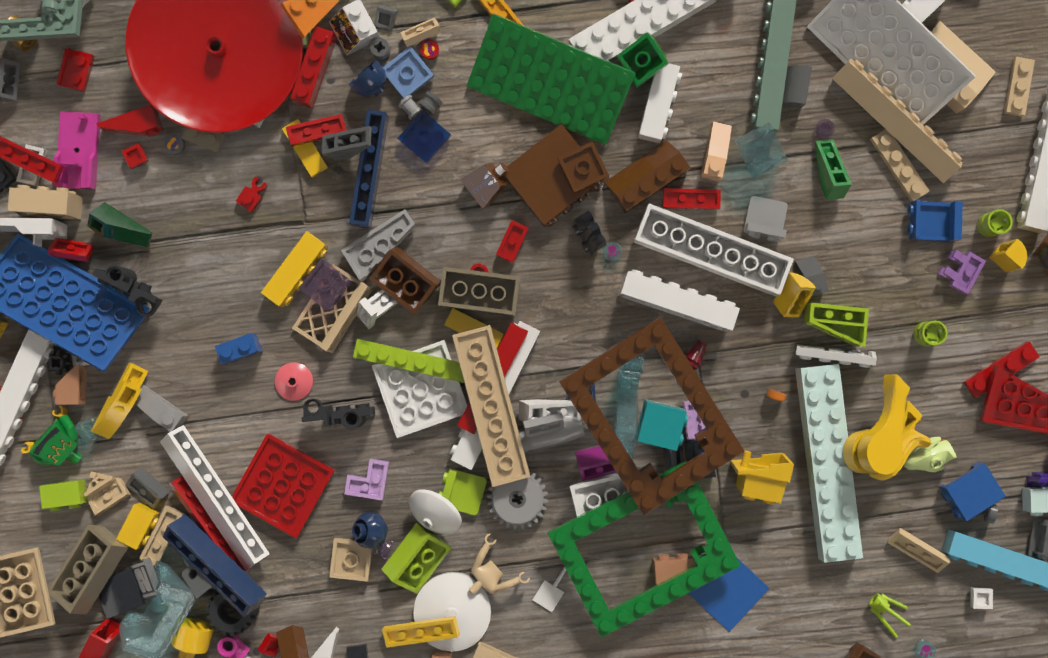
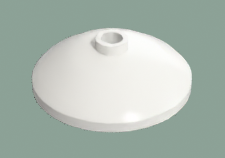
M423 489L414 491L410 496V510L424 528L439 534H453L459 530L462 524L460 513L445 497L433 491Z

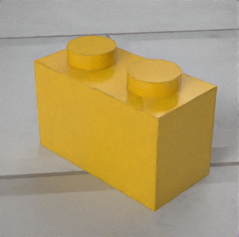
M142 503L134 504L116 540L135 550L143 546L145 547L150 538L151 530L156 526L160 512Z

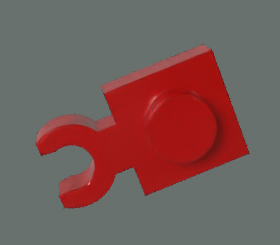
M254 177L252 187L245 186L235 202L252 213L263 198L259 193L266 190L268 186L264 182L262 186L258 187V177Z

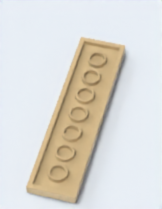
M488 325L452 335L492 487L530 477L491 326Z

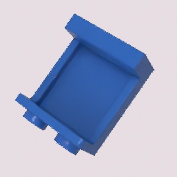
M914 200L910 202L907 211L908 216H910V223L907 226L909 240L945 242L962 240L963 201L943 203Z
M977 462L971 466L973 469L947 485L942 484L939 486L942 490V497L951 504V511L957 519L960 518L968 521L1006 497L985 463Z

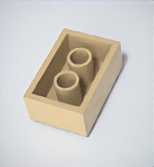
M17 185V188H9L8 211L27 217L81 220L83 197L76 195L74 191H69L68 188L57 187L56 190H50L49 187L37 186V189H33L27 185Z

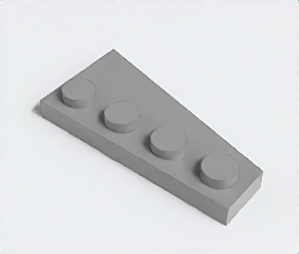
M404 209L341 251L358 279L363 282L378 267L392 248L397 247L416 225L406 209Z

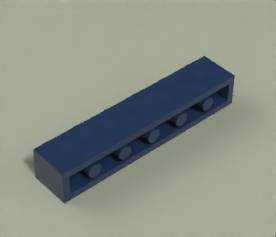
M367 109L365 127H371V146L360 152L349 224L353 227L372 228L389 116L386 112Z
M183 515L167 525L163 538L243 617H246L262 604L267 594L263 588L257 585L233 559L223 552L221 547L217 546L193 520Z

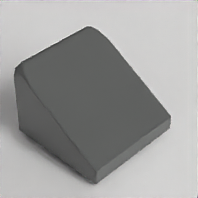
M379 5L376 11L374 26L392 31L398 9Z

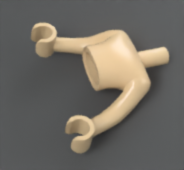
M491 534L485 536V543L472 566V574L477 580L469 588L473 595L482 587L489 593L495 594L519 583L526 584L530 580L528 578L527 581H522L521 575L524 572H521L518 577L498 584L499 580L504 576L491 560L481 566L490 546L496 542V540L493 543L487 541V537Z

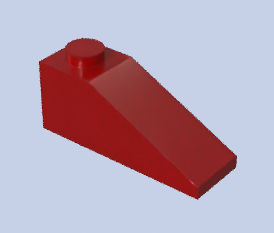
M152 105L96 123L97 127L103 131L154 137L164 130L158 111Z

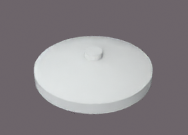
M447 572L433 577L421 588L414 604V621L456 616L460 632L458 638L427 643L444 651H460L473 646L483 637L490 622L491 605L483 587L474 595L469 591V588L477 580L463 573Z

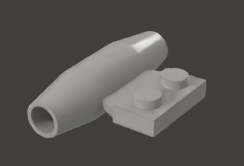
M550 413L540 418H529L527 421H523L524 431L519 432L524 452H533L563 445L585 436L582 421L564 422L562 413Z

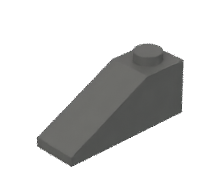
M367 126L324 135L322 137V154L335 161L354 157L371 146V127Z

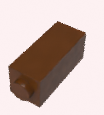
M291 625L276 632L281 658H309L303 627Z

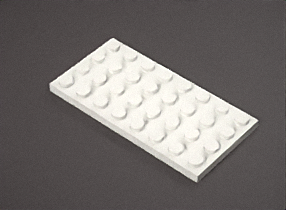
M831 0L807 26L843 63L846 64L851 58L854 61L856 59L864 66L863 70L868 74L872 73L878 79L877 83L881 87L886 86L892 92L891 96L895 100H901L906 105L905 109L909 113H915L922 125L976 77L967 66L898 0Z

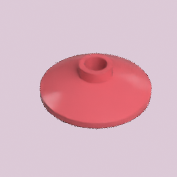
M288 363L278 370L275 376V387L283 398L291 401L300 400L310 393L313 387V376L310 370L303 364ZM291 378L296 380L294 385L289 383Z

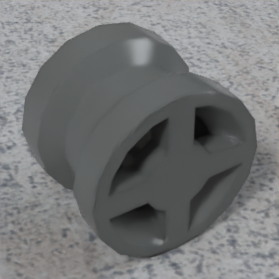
M376 38L371 42L370 50L375 59L383 61L390 56L391 49L385 39Z
M427 91L425 98L420 100L418 104L434 115L436 107L440 106L442 101L436 95Z

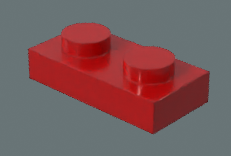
M511 220L496 256L513 263L529 228Z
M55 238L48 249L49 256L88 262L94 246L92 243Z

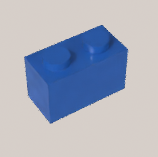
M249 333L215 346L220 363L226 365L263 352L258 336L255 333Z

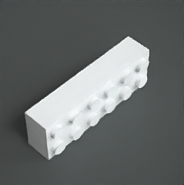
M632 269V271H628L624 275L618 293L619 297L724 332L733 331L740 308L735 307V303L724 300V302L717 301V297L706 294V296L699 295V291L695 289H681L680 285L674 282H669V284L661 282L662 279L656 276L645 277L643 272Z

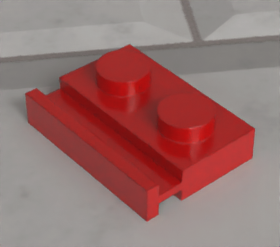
M65 48L56 84L61 87L86 92L95 56Z

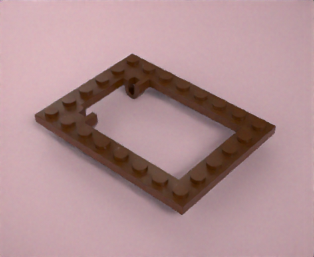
M661 317L559 381L643 515L744 452V449ZM652 346H655L706 427L694 434L695 439L704 452L663 478L659 477L651 463L638 470L587 389Z

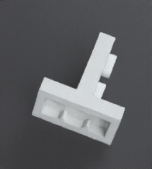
M381 290L370 299L363 298L359 301L357 316L370 329L375 325L377 318L399 302Z

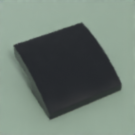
M133 568L111 575L98 596L107 619L146 604Z

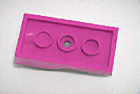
M60 112L58 151L54 156V161L65 166L58 183L52 182V186L56 188L96 190L100 128L97 127L96 123L101 121L100 114Z

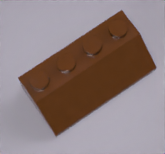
M666 140L605 181L604 184L626 214L687 173L691 167L682 154Z

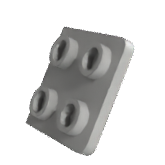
M752 196L749 200L743 233L749 234L748 236L753 238L765 237L768 241L779 242V240L784 239L787 230H783L788 208L787 203Z

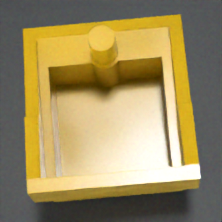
M744 450L742 459L731 460L730 464L738 475L736 487L741 495L744 496V499L750 501L760 499L770 505H774V503L781 504L786 484L791 480L794 467L792 461L784 453L762 454L760 458H751L752 452Z

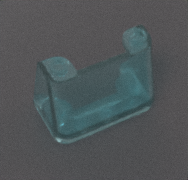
M156 561L154 569L159 580L156 590L161 592V595L152 598L143 615L135 612L129 613L119 625L122 651L143 658H161L195 601L192 590L169 565L160 561Z

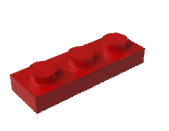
M342 114L286 127L291 147L322 140L324 135L347 131Z
M663 188L662 208L721 209V190Z

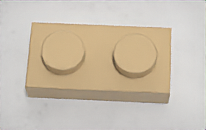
M434 17L400 33L408 47L417 45L424 39L433 38L442 31Z

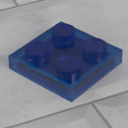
M422 110L397 139L427 164L448 141L451 134Z

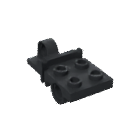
M111 265L106 270L95 268L92 274L98 277L97 281L99 283L114 287V290L121 294L129 295L128 300L136 303V310L142 316H152L163 301L149 292L152 286L144 282H137V275L131 269ZM149 302L151 310L145 313L142 306Z
M312 398L304 403L303 417L301 419L302 422L324 420L325 426L341 424L342 422L344 427L355 429L364 425L366 416L375 414V407H370V404L367 403L355 405V409H351L350 405L336 407V411H333V405L323 406L320 400ZM312 401L318 404V410L315 413L310 412L308 409V405ZM354 414L357 416L356 423L354 420H351V417L354 416Z

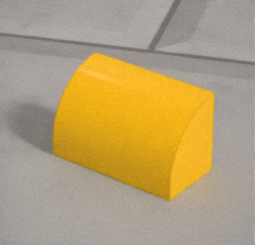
M1019 239L1001 243L989 258L1005 272L1023 269L1027 261V251L1023 243Z
M789 272L781 295L776 296L773 303L783 317H800L816 287L805 277Z

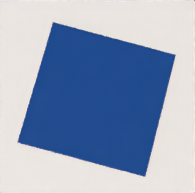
M739 559L740 567L688 593L729 632L769 589Z

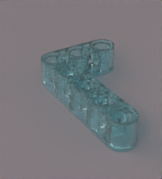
M641 354L619 367L615 433L632 459L635 454L636 439L634 437L636 434L639 379L644 369V355Z

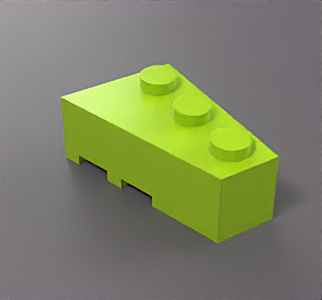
M808 303L805 306L804 324L855 347L864 348L866 347L869 309Z

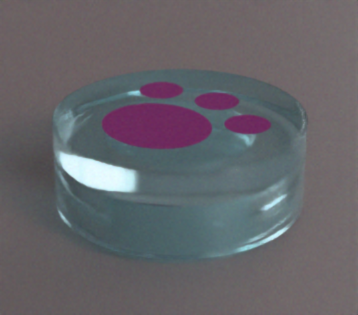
M616 242L608 243L603 249L604 258L611 262L617 261L622 255V248Z
M927 640L918 641L914 647L915 654L919 658H934L936 654L935 646Z

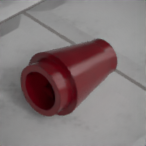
M699 340L696 341L685 355L694 370L701 367L707 347L704 342Z

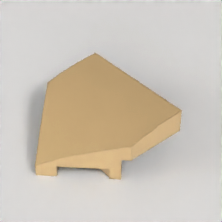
M96 472L90 473V483L87 491L84 493L96 516L101 515L131 495L122 478Z

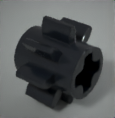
M57 351V356L55 354L49 355L51 358L46 362L50 367L49 372L56 371L57 375H62L63 371H70L69 367L73 364L69 359L70 354L63 356V351Z

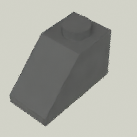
M814 256L794 261L798 275L805 277L816 287L812 296L829 291L824 272Z

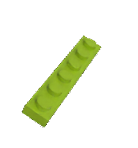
M361 339L356 341L353 358L465 383L460 363L457 361Z

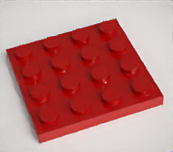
M267 433L231 497L237 506L289 535L298 538L335 469L278 437Z

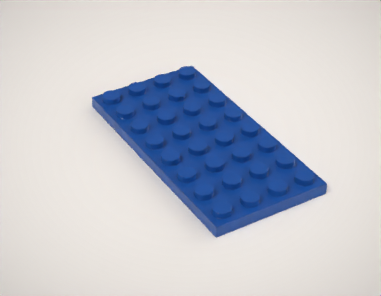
M19 233L0 254V313L104 373L147 317L137 312L136 303L128 300L129 296L115 291V288L99 283L96 277L60 257L49 256L47 249L33 245V241ZM145 305L142 306L145 313L150 311V308Z

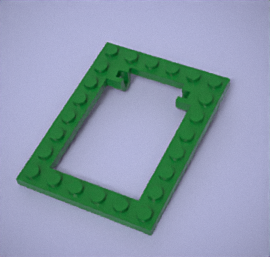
M685 461L659 474V477H665L666 475L676 470L680 466L684 465L688 461ZM698 481L664 502L669 509L673 507L672 504L676 501L680 503L686 501L707 543L706 545H698L691 550L690 554L696 565L611 609L608 608L575 541L639 509L629 491L547 532L601 638L741 566Z

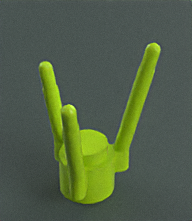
M876 593L869 602L870 611L879 618L894 638H898V635L880 612L884 614L887 611L900 622L910 627L911 624L889 608V603L905 610L908 607L887 597L883 593L881 595Z

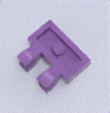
M958 250L950 251L946 258L960 263L956 272L949 267H941L938 275L950 279L949 286L965 295L969 294L986 261L972 252H966L964 255Z

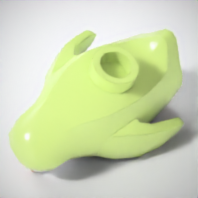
M940 437L929 438L932 443L931 446L928 448L918 447L913 453L909 454L904 467L908 470L937 472L943 470L944 464L956 459L957 456L947 440H941Z

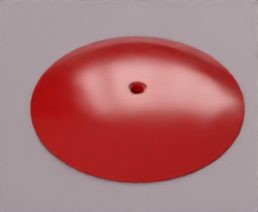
M136 0L127 22L125 48L128 66L138 89L146 100L162 115L181 126L193 130L211 133L232 132L250 127L262 121L278 109L286 100L296 83L301 68L303 41L281 7V4L287 0ZM214 43L221 44L218 51H212Z

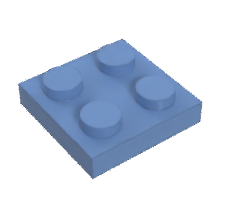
M411 46L383 67L386 71L387 79L403 99L408 95L414 94L434 78V74Z

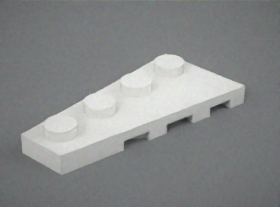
M797 344L796 355H800L799 358L811 360V357L819 358V361L822 362L837 360L843 365H851L852 362L859 363L860 367L871 368V365L876 366L877 356L876 352L869 351L868 355H864L860 350H851L848 353H844V350L840 348H829L828 351H825L824 347Z

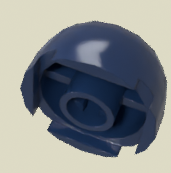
M376 60L361 71L357 79H353L348 85L360 96L369 97L374 94L377 97L385 90L383 85L387 78L386 71L380 62Z

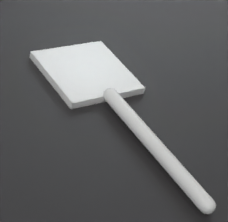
M563 568L553 585L544 580L532 600L553 612L564 594L562 590L557 588V585L565 574L566 568Z

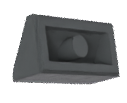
M142 467L136 470L126 483L129 489L154 510L170 492Z

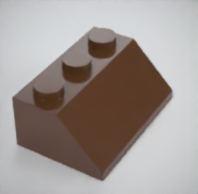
M398 246L388 252L370 277L373 283L414 315L431 298L441 284L440 279Z

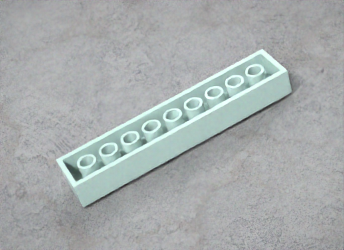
M839 364L795 368L818 559L824 563L863 558L853 472L849 469L843 457V445L848 438L840 366Z

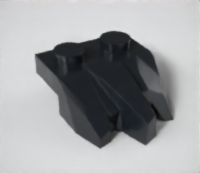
M589 210L574 219L572 228L577 236L580 235L584 241L581 244L586 253L589 252L593 255L607 245L599 225L594 221Z

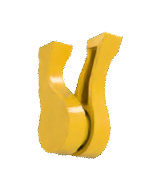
M897 374L884 375V407L875 426L872 429L852 433L843 445V457L849 469L856 473H869L870 477L881 481L895 476L915 448H928L932 444L927 436L914 430L916 424L921 420L922 414L909 401H906L910 387Z

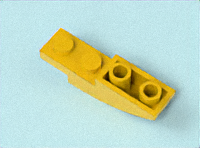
M130 362L128 363L112 396H108L91 432L107 439L112 437L142 391L140 387L148 373L147 370Z

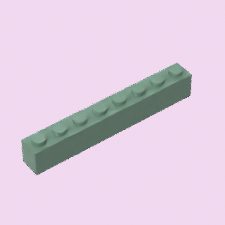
M770 0L766 5L765 12L768 13V19L765 20L763 25V32L766 33L760 50H763V55L759 58L758 69L761 70L760 76H757L755 87H758V92L753 98L755 113H752L750 119L753 131L775 134L779 130L796 0Z

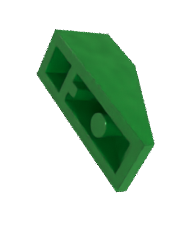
M833 139L815 141L819 179L826 200L843 199L852 183Z

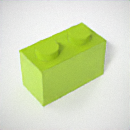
M85 479L39 486L42 509L49 508L50 512L62 510V506H69V509L80 508L82 503L88 502L87 496H84V493L87 491Z

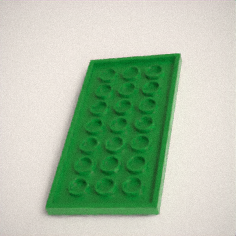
M493 13L466 87L554 124H562L566 129L606 145L636 72Z

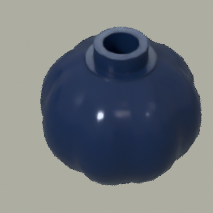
M366 512L361 514L352 527L353 537L357 544L363 548H378L388 533V526L383 517L378 513Z

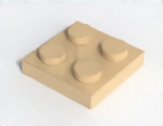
M334 538L329 577L368 582L372 549L359 546L356 540Z

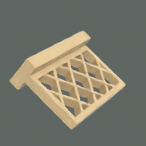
M332 264L292 329L320 346V348L333 354L357 316L359 301L363 298L367 299L373 289ZM336 270L341 274L342 281L332 283L331 277ZM353 281L357 283L358 286L355 291L348 293L346 283ZM343 284L344 294L335 296L333 286ZM330 287L332 297L322 299L321 292L323 289ZM345 297V307L337 309L336 299ZM332 300L334 310L325 312L323 302ZM320 304L321 313L312 315V306ZM335 313L336 321L334 324L327 325L326 315ZM322 317L324 326L314 328L313 319ZM309 320L311 330H301L299 327L302 322ZM325 329L326 336L321 343L317 340L315 332Z

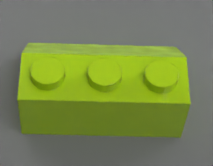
M416 523L381 570L393 583L418 594L452 547L432 531Z

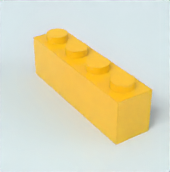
M306 231L261 293L280 307L288 306L294 298L292 296L296 290L299 291L304 285L305 281L303 280L305 277L311 275L316 269L315 264L319 259L322 260L326 256L328 246Z

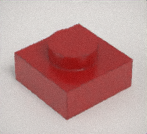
M140 143L122 151L130 169L149 162Z
M271 633L266 635L258 647L261 654L271 657L277 656L280 651L277 635Z

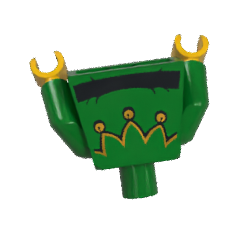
M59 405L61 408L60 414L55 410L52 411L54 416L60 417L59 420L55 419L35 443L25 442L28 445V449L21 448L22 453H29V456L39 465L60 466L65 459L75 465L82 457L80 453L74 450L78 445V434L73 422L67 415V408Z

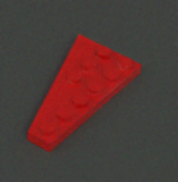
M994 365L980 420L982 422L1048 434V394Z

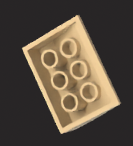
M940 21L930 32L976 75L969 84L946 104L957 114L973 101L996 72Z
M39 547L0 555V638L55 625Z

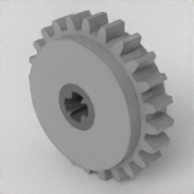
M535 472L525 479L489 487L492 494H487V497L491 498L487 505H492L493 508L489 511L490 513H496L493 517L494 519L500 518L499 524L506 522V528L512 524L515 530L517 525L524 529V524L527 523L531 527L532 520L537 523L536 517H543L540 511L547 509L543 503L548 502V499L544 498L548 492L542 491L546 486L545 484H539L542 480L541 478L535 479ZM514 494L523 496L520 503L512 500Z

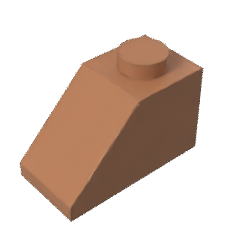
M74 366L55 385L53 391L55 405L86 404V366Z

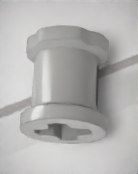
M408 95L401 100L398 106L404 109L409 115L408 118L412 121L423 112V109L416 105L411 95Z

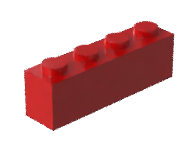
M315 26L290 97L295 104L313 109L337 41L334 32Z

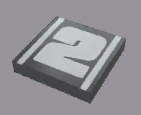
M149 557L130 564L144 600L163 594Z

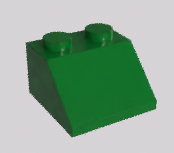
M649 32L617 55L624 68L636 72L633 82L637 87L669 64L664 51Z

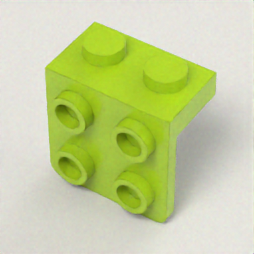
M450 468L448 473H444L442 483L445 484L443 492L439 491V494L449 500L458 511L477 515L487 480L484 477Z

